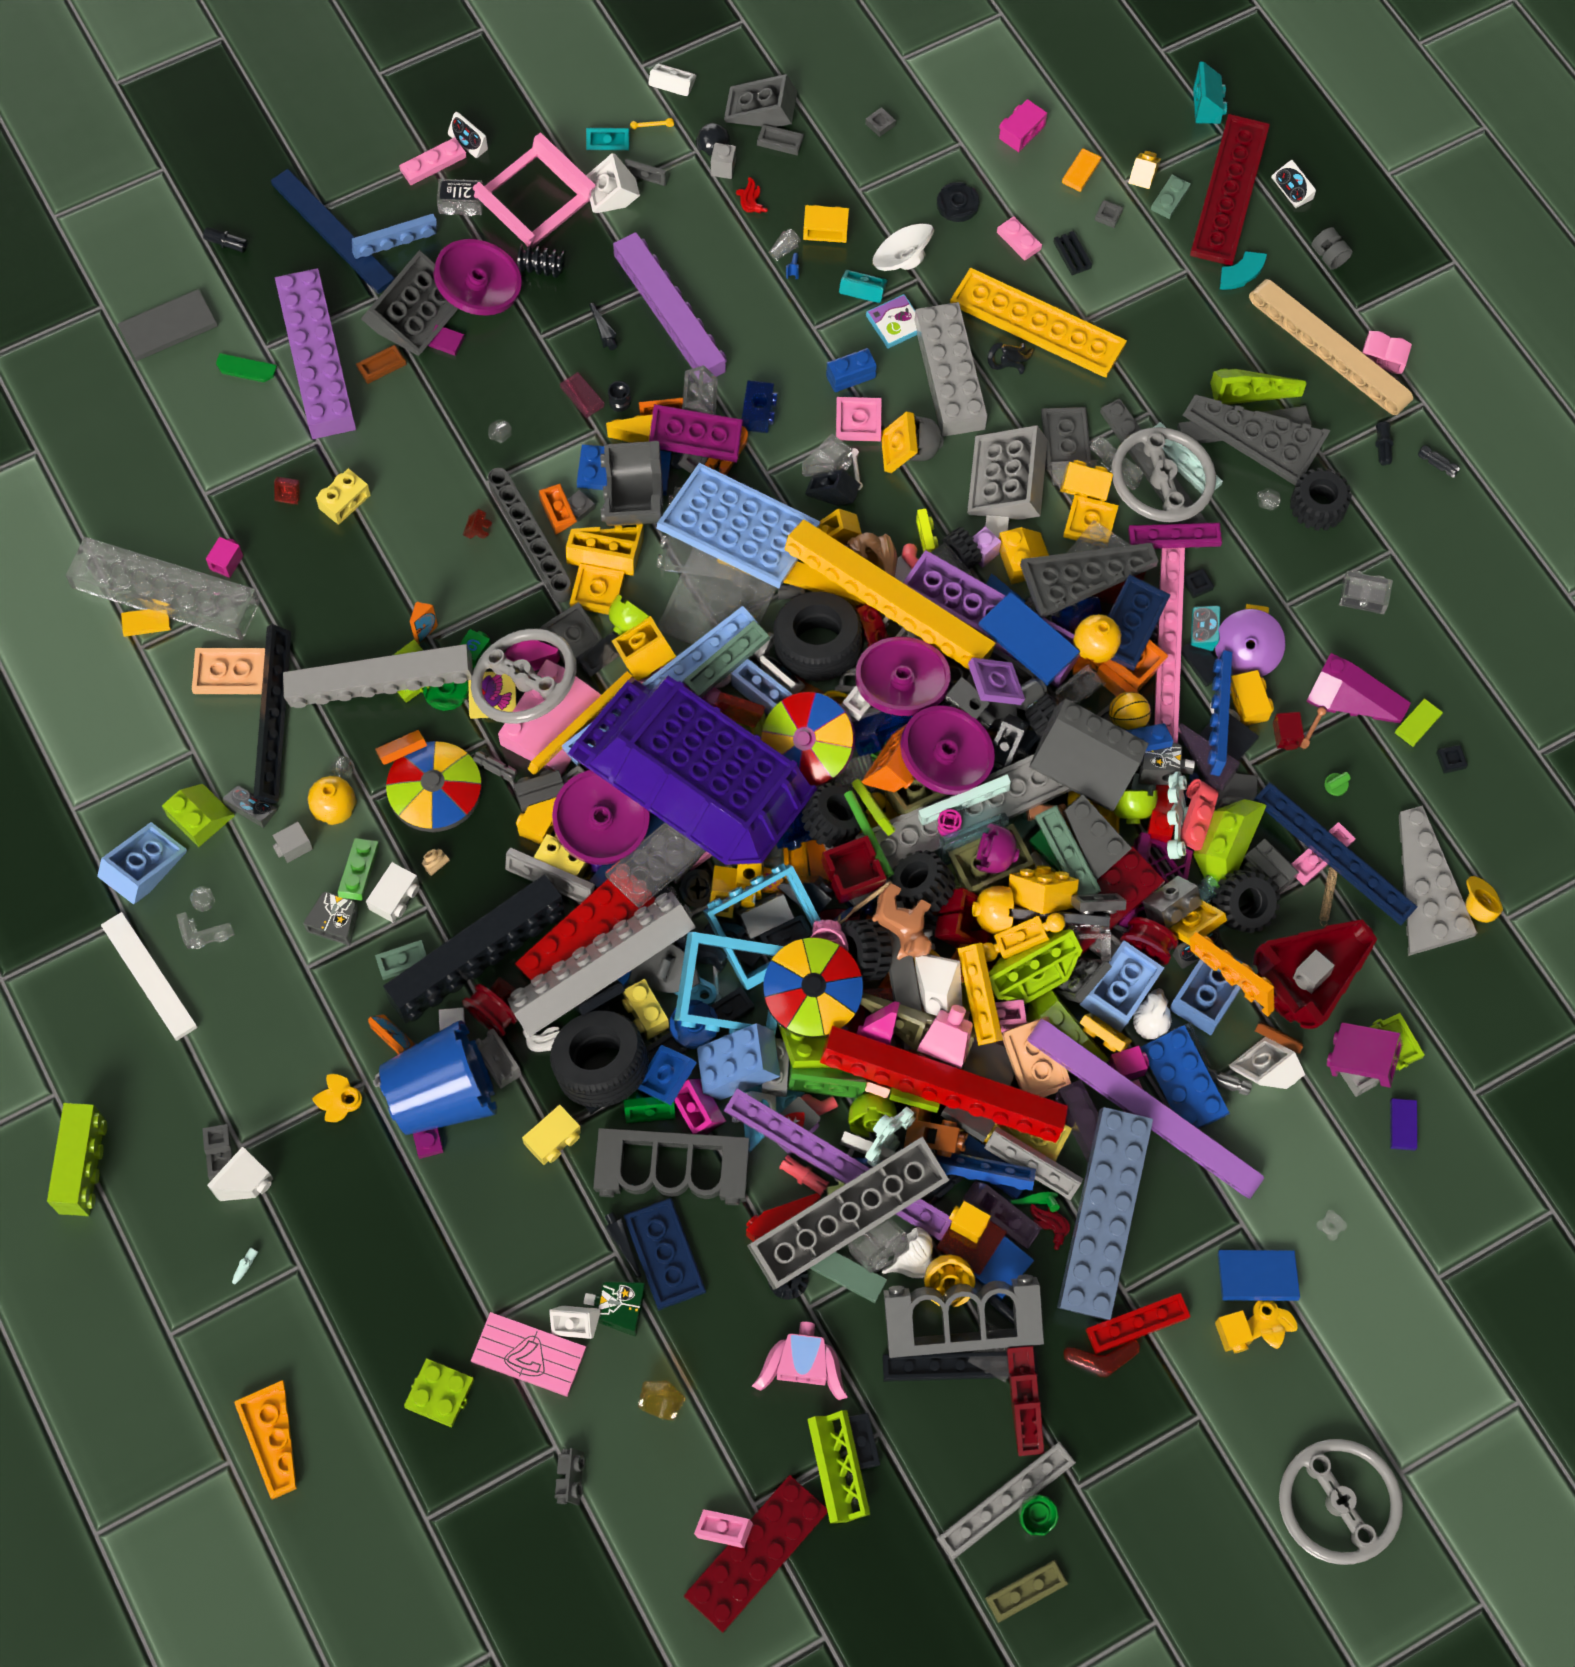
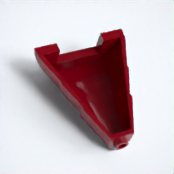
M1363 919L1328 925L1323 929L1301 932L1297 935L1266 941L1255 951L1253 965L1257 966V975L1267 978L1274 986V1009L1289 1022L1297 1021L1301 1023L1300 1027L1313 1029L1328 1020L1341 996L1348 989L1355 974L1361 970L1377 941V937ZM1317 950L1335 966L1331 975L1311 994L1307 990L1301 989L1293 977L1296 969Z

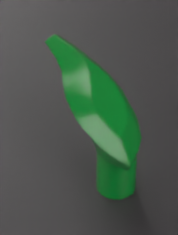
M1040 1192L1025 1198L1011 1200V1204H1047L1051 1212H1055L1060 1208L1056 1201L1058 1196L1056 1192Z

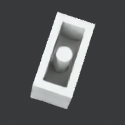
M392 862L366 900L369 910L394 923L397 917L400 918L404 914L407 907L406 903L410 897L414 898L420 886L417 875Z

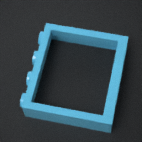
M784 863L772 868V873L765 877L759 875L750 880L751 885L743 889L741 886L733 889L728 893L729 897L722 901L720 898L707 904L708 908L703 910L715 935L726 937L715 914L786 876L812 928L813 923L820 921V918L794 867L788 864L784 865ZM723 948L743 988L749 990L764 981L770 962L746 974L734 950Z
M698 932L687 933L674 1020L682 1021L681 1026L696 1028V1024L705 1025V1030L720 1032V1027L728 1028L729 1034L753 1025L688 1014L698 944L775 956L784 946ZM768 1010L767 1022L764 1027L773 1030L775 1035L777 1022Z

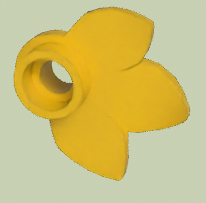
M337 1074L327 1075L326 1081L329 1089L318 1093L312 1098L313 1102L320 1109L326 1111V1122L341 1121L348 1112L357 1110L362 1104L360 1091L351 1087L347 1078ZM348 1097H354L352 1103H346Z
M1257 1301L1253 1307V1316L1247 1321L1253 1339L1262 1336L1275 1349L1281 1346L1285 1337V1331L1294 1332L1298 1328L1294 1316L1288 1310L1278 1308L1274 1301ZM1268 1307L1271 1311L1270 1315H1265L1262 1312V1308Z

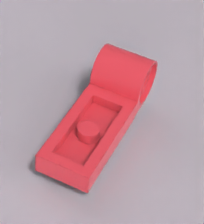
M1195 779L1190 783L1186 791V795L1191 799L1181 829V841H1184L1185 845L1193 850L1198 851L1202 849L1215 810L1218 790L1200 779Z

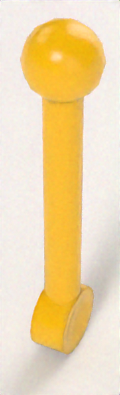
M668 118L666 121L643 123L632 121L630 128L635 130L638 127L661 125L672 127L674 126V120Z

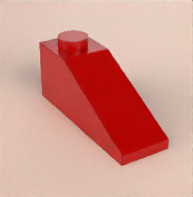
M1156 785L1155 790H1158L1157 804L1149 817L1146 833L1150 834L1151 839L1168 843L1172 838L1174 825H1169L1167 813L1171 810L1174 803H1170L1168 799L1169 785Z
M815 1193L766 1210L760 1216L754 1215L746 1224L748 1227L746 1229V1236L754 1242L818 1202L821 1196Z

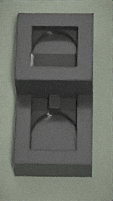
M228 1124L203 1128L204 1151L206 1153L207 1172L210 1181L233 1158Z

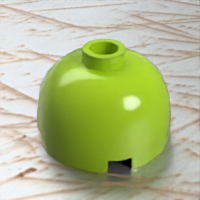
M618 594L609 608L608 615L612 624L615 625L613 630L622 635L647 619L648 615L626 599L622 603L620 601L622 596Z
M1126 789L1113 813L1119 818L1126 819V824H1140V819L1148 818L1151 816L1152 810L1155 809L1158 790H1152V795H1150L1146 790Z
M870 1092L858 1096L852 1102L849 1109L848 1122L851 1132L862 1137H870L868 1132H874L873 1128L884 1115L888 1117L898 1115L894 1102L889 1100V1097L885 1098Z

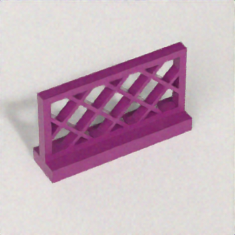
M1141 832L1134 840L1133 847L1147 862L1149 860L1150 865L1165 880L1164 885L1169 882L1167 877L1174 873L1188 880L1193 854L1192 850L1186 849L1184 864L1177 867L1173 859H1170L1168 856L1167 843L1151 839L1150 834ZM1151 846L1159 848L1164 856L1155 861L1150 853ZM1166 859L1173 870L1164 875L1158 863ZM1143 902L1141 903V908L1139 906L1135 908L1117 925L1128 928L1129 920L1137 917L1139 912L1145 911Z

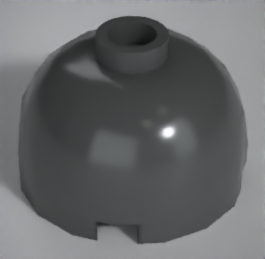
M914 416L918 453L909 460L927 461L933 458L942 447L943 436L938 425L933 420Z

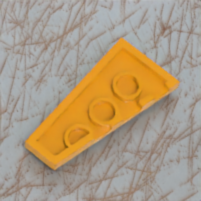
M1197 932L1190 937V950L1214 971L1220 969L1222 976L1231 986L1236 984L1240 986L1245 993L1244 997L1251 1003L1256 1000L1264 1007L1261 1011L1267 1017L1274 1011V986L1267 978L1259 977L1250 966L1235 960L1229 951L1218 948L1209 937L1202 936Z
M282 1380L234 1402L272 1500L297 1489L285 1382Z

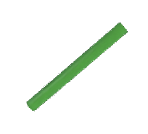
M846 792L844 796L864 836L868 835L876 853L875 858L879 860L886 878L894 875V872L854 792Z

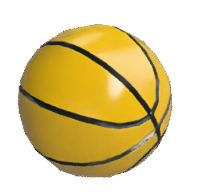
M1123 692L1114 698L1110 704L1109 718L1112 724L1123 730L1144 727L1150 719V705L1139 693Z

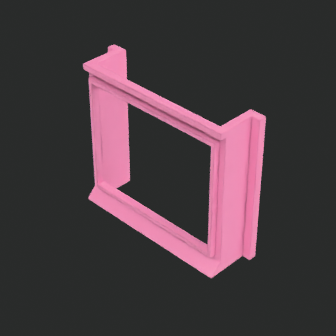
M540 132L534 137L533 147L487 185L483 186L478 182L473 186V190L475 191L474 197L476 199L478 198L527 247L531 245V248H533L590 201L592 190L596 185ZM538 157L577 195L531 232L492 192Z

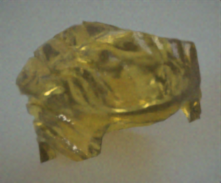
M645 1381L642 1384V1393H640L638 1407L656 1417L674 1420L686 1398L669 1381Z

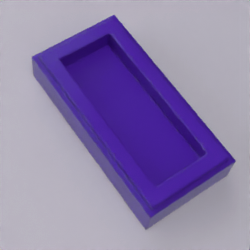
M1391 1099L1390 1149L1414 1151L1417 1149V1100Z

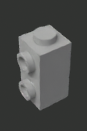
M775 1038L781 1077L763 1083L762 1093L775 1095L776 1097H787L789 1056L783 1039Z

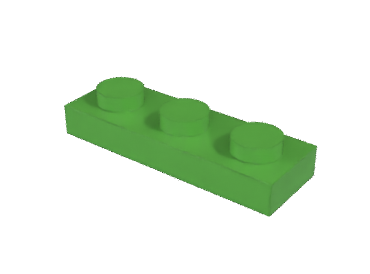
M354 839L338 889L339 898L363 900L378 852V841Z

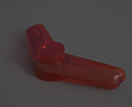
M1132 1340L1103 1356L1067 1347L1064 1349V1359L1096 1373L1100 1377H1108L1138 1354L1140 1346L1137 1340Z

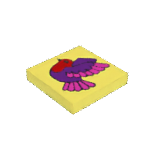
M485 672L482 681V691L485 700L496 709L513 712L517 705L516 685L511 677L506 674L497 675L494 672ZM468 680L470 719L489 718L476 705L471 693V680Z

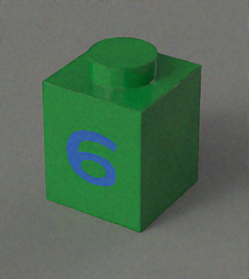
M472 629L468 631L459 644H466L472 654L473 669L482 654L491 646L490 639L485 633L481 631L475 632Z

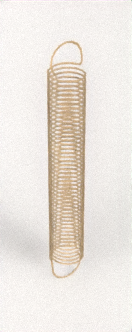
M1330 867L1320 917H1324L1322 921L1329 920L1328 915H1325L1329 911L1328 914L1330 916L1334 887L1336 885L1335 879H1337L1338 872Z

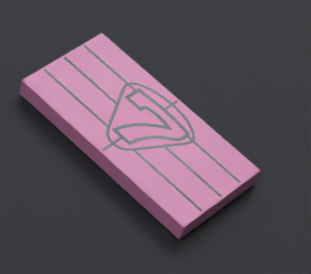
M490 1312L471 1362L568 1397L585 1354L586 1346Z

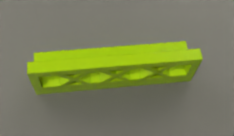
M842 1410L828 1416H814L807 1419L830 1523H844L870 1515L847 1410ZM840 1419L842 1426L839 1435L835 1432L833 1421ZM842 1444L847 1448L848 1453L845 1461L840 1457L839 1453ZM847 1471H850L853 1475L851 1487L846 1484L845 1476ZM853 1497L858 1499L860 1511L853 1513L851 1507Z

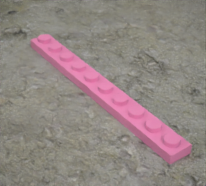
M1161 548L1159 589L1170 594V598L1158 621L1157 646L1168 655V658L1156 671L1154 725L1165 723L1173 743L1178 744L1185 548Z

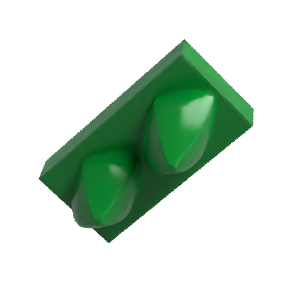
M639 1089L631 1094L627 1100H624L626 1123L676 1119L674 1102L672 1105H669L654 1097L646 1098Z

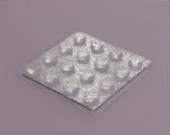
M693 547L661 617L658 628L662 633L692 645L742 606L760 626L777 587Z

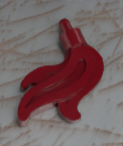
M1032 1204L1030 1212L1035 1218L1033 1220L1034 1224L1041 1229L1053 1230L1055 1234L1053 1240L1055 1243L1054 1249L1058 1250L1060 1245H1063L1064 1238L1070 1231V1224L1057 1211L1051 1212L1049 1207L1047 1211H1044Z

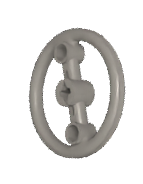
M1154 427L1139 430L1131 434L1120 444L1113 458L1112 479L1117 493L1131 509L1152 520L1178 522L1189 519L1206 507L1215 490L1216 472L1209 454L1192 437L1174 429ZM1165 439L1175 441L1188 448L1198 458L1204 469V491L1201 497L1189 507L1184 506V496L1176 490L1173 480L1178 469L1172 460L1165 457L1163 450ZM1143 442L1144 453L1151 457L1154 470L1151 474L1150 482L1155 488L1162 490L1165 500L1162 506L1163 510L1152 508L1139 501L1130 492L1122 474L1124 457L1137 443Z
M525 629L510 633L493 643L479 658L471 677L472 697L482 713L495 721L518 724L538 719L557 707L570 691L576 675L575 655L564 638L549 630ZM529 640L551 643L564 656L565 672L563 679L560 683H556L552 677L542 678L535 673L527 660L521 659L513 662L507 659L503 651L514 644ZM489 668L497 675L506 674L511 677L520 691L528 692L535 690L540 693L545 701L533 708L518 712H506L496 709L484 698L482 691L484 674Z
M1328 1439L1306 1447L1289 1463L1280 1484V1511L1289 1533L1306 1552L1323 1561L1340 1565L1365 1562L1386 1549L1399 1529L1402 1519L1403 1502L1398 1480L1384 1459L1375 1451L1357 1442L1344 1439ZM1342 1451L1357 1455L1370 1463L1381 1475L1389 1493L1390 1515L1388 1523L1379 1537L1376 1536L1372 1526L1363 1522L1355 1509L1357 1503L1355 1493L1346 1486H1340L1330 1470V1460L1324 1456V1453ZM1313 1461H1319L1323 1464V1473L1315 1471ZM1303 1466L1306 1467L1307 1473L1312 1478L1318 1480L1326 1492L1325 1505L1327 1510L1334 1516H1341L1351 1531V1541L1358 1548L1357 1551L1337 1552L1326 1549L1311 1540L1299 1526L1293 1512L1291 1495L1295 1477ZM1343 1497L1346 1502L1338 1505L1336 1501ZM1359 1530L1366 1531L1369 1536L1368 1543H1364L1358 1538Z

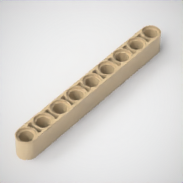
M1264 280L1249 294L1253 305L1390 414L1398 415L1413 400L1412 393L1404 385L1271 280Z

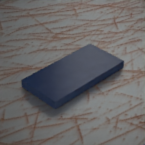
M1129 574L1108 616L1116 622L1122 634L1120 647L1115 656L1110 660L1134 671L1170 598V594Z
M671 1198L624 1215L658 1311L706 1293Z

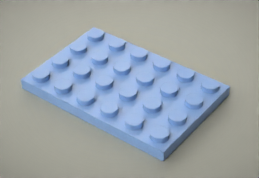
M699 463L657 522L656 529L780 589L798 561V558L791 556L789 552L784 550L788 535L803 519L817 528L820 526V521Z

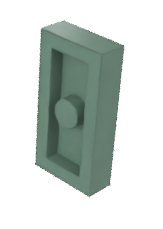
M1171 175L1153 202L1151 210L1170 219L1189 191L1191 184Z
M422 940L375 955L383 980L401 974L427 956Z

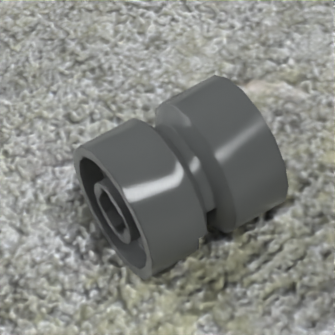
M1334 227L1322 231L1313 240L1311 245L1319 256H1323L1322 260L1330 269H1336L1343 265L1353 252L1345 241H1341L1342 237Z

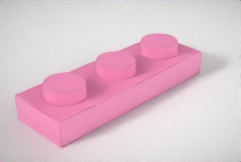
M454 137L399 165L400 171L409 184L413 185L466 158V152Z
M1339 822L1329 830L1346 847H1349L1355 841V838ZM1307 849L1291 865L1299 872L1296 879L1305 886L1328 864L1311 849Z

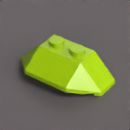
M1243 799L1214 810L1202 849L1194 850L1193 853L1207 885L1219 888L1218 882L1220 879L1226 880V874H1234L1235 870H1239L1266 808L1265 804Z
M1068 929L1057 933H1047L1048 941L1007 959L1001 957L989 972L992 991L995 997L1007 1001L1024 1000V1004H1027L1068 981L1078 957H1080L1083 951L1073 930Z
M1053 989L1029 1002L1026 1016L1027 1023L1048 1016L1050 1023L1105 1063L1109 1061L1091 1036L1082 1030L1083 1026Z

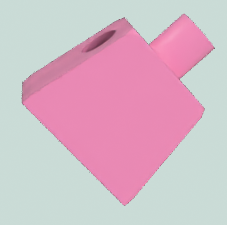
M952 1005L950 1013L940 1010L924 1035L917 1051L962 1068L968 1054L973 1026L972 1022L963 1019L966 1009L960 1005Z

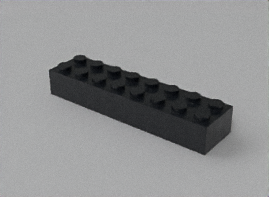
M544 874L383 985L390 1004L405 1024L409 1021L418 1020L429 1007L438 1006L445 996L458 992L465 982L478 978L485 968L498 964L505 954L518 950L524 941L530 937L538 936L543 931V928L550 923H557L565 913L561 894Z

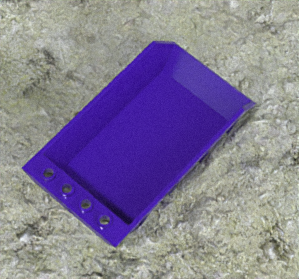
M668 675L650 690L631 677L579 737L568 752V755L725 865L762 863L815 793L817 787L809 785L798 768L797 762L794 760L790 761L760 740L761 737L757 734L753 735L720 712L721 709L718 707L714 708L684 687L681 681L677 682Z

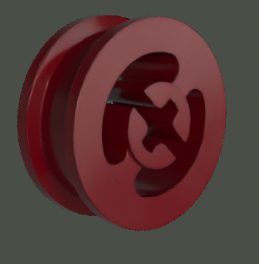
M1142 917L1131 918L1128 922L1129 931L1121 936L1120 942L1126 941L1160 965L1168 964L1171 959L1170 951L1178 945V939L1174 933L1153 920Z
M477 984L475 986L476 992L470 998H464L462 1003L469 1013L486 1029L490 1031L494 1028L498 1036L503 1037L505 1035V1028L510 1023L515 1024L518 1019L509 1006L485 986Z

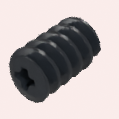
M521 244L517 260L518 269L520 272H524L527 268L528 273H533L535 270L537 275H541L544 271L545 276H550L552 273L553 277L557 278L564 269L565 251H562L561 255L558 256L557 250L554 249L552 254L549 255L548 248H545L544 252L541 253L540 247L537 246L535 251L532 252L531 245H528L527 249L523 250V244Z

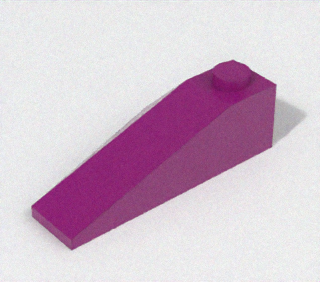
M1330 653L1306 701L1316 707H1325L1327 712L1336 713V711L1350 713L1351 716L1364 715L1376 720L1394 723L1402 722L1411 704L1353 663Z

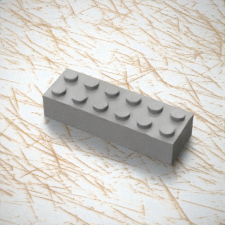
M959 302L916 309L914 321L941 435L949 436L985 430L987 413Z

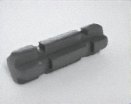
M477 751L474 755L473 760L477 765L485 766L484 769L500 777L504 776L503 779L509 782L515 779L517 770L511 766L506 767L505 763L491 756L487 757V754L482 751Z
M1207 1069L1216 1086L1234 1092L1238 1090L1240 1094L1249 1095L1252 1082L1244 1079L1240 1081L1238 1077L1222 1072L1218 1074L1216 1070Z

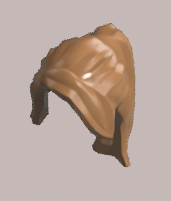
M866 532L847 541L849 549L895 578L898 557L894 543L889 535L876 536L873 533Z

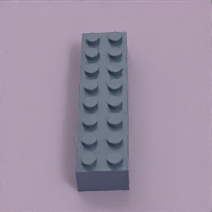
M1106 1107L1101 1108L1099 1111L1057 1308L1111 1320L1153 1123L1152 1118Z

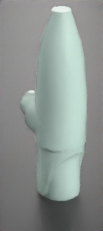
M251 1247L245 1257L240 1260L233 1276V1284H236L245 1275L258 1254L257 1250Z

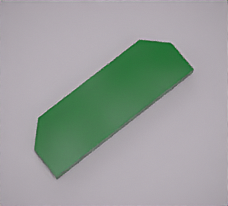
M219 353L216 365L222 374L259 382H266L274 378L277 370V365L222 353Z

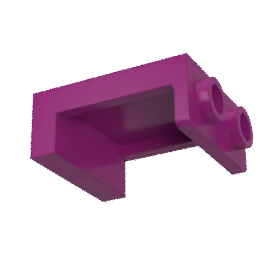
M1341 1023L1340 1030L1334 1034V1050L1329 1053L1327 1059V1066L1330 1067L1332 1076L1337 1077L1339 1072L1376 1078L1379 1079L1381 1086L1391 1088L1403 1046L1400 1033Z

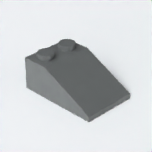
M787 74L731 86L724 120L727 123L761 127L763 124L773 127L792 124L797 90Z

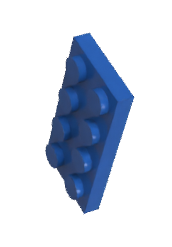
M582 444L577 488L603 490V486H607L606 468H601L600 454H604V446ZM660 451L663 495H667L671 452Z
M1185 1025L1140 1047L1142 1052L1146 1053L1149 1065L1172 1111L1197 1129H1201L1230 1114Z

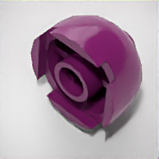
M991 823L987 826V828H991L989 833L983 832L976 857V859L981 860V866H976L979 871L996 874L1007 870L1012 862L1015 863L1018 860L1020 850L1016 848V839L1008 829Z

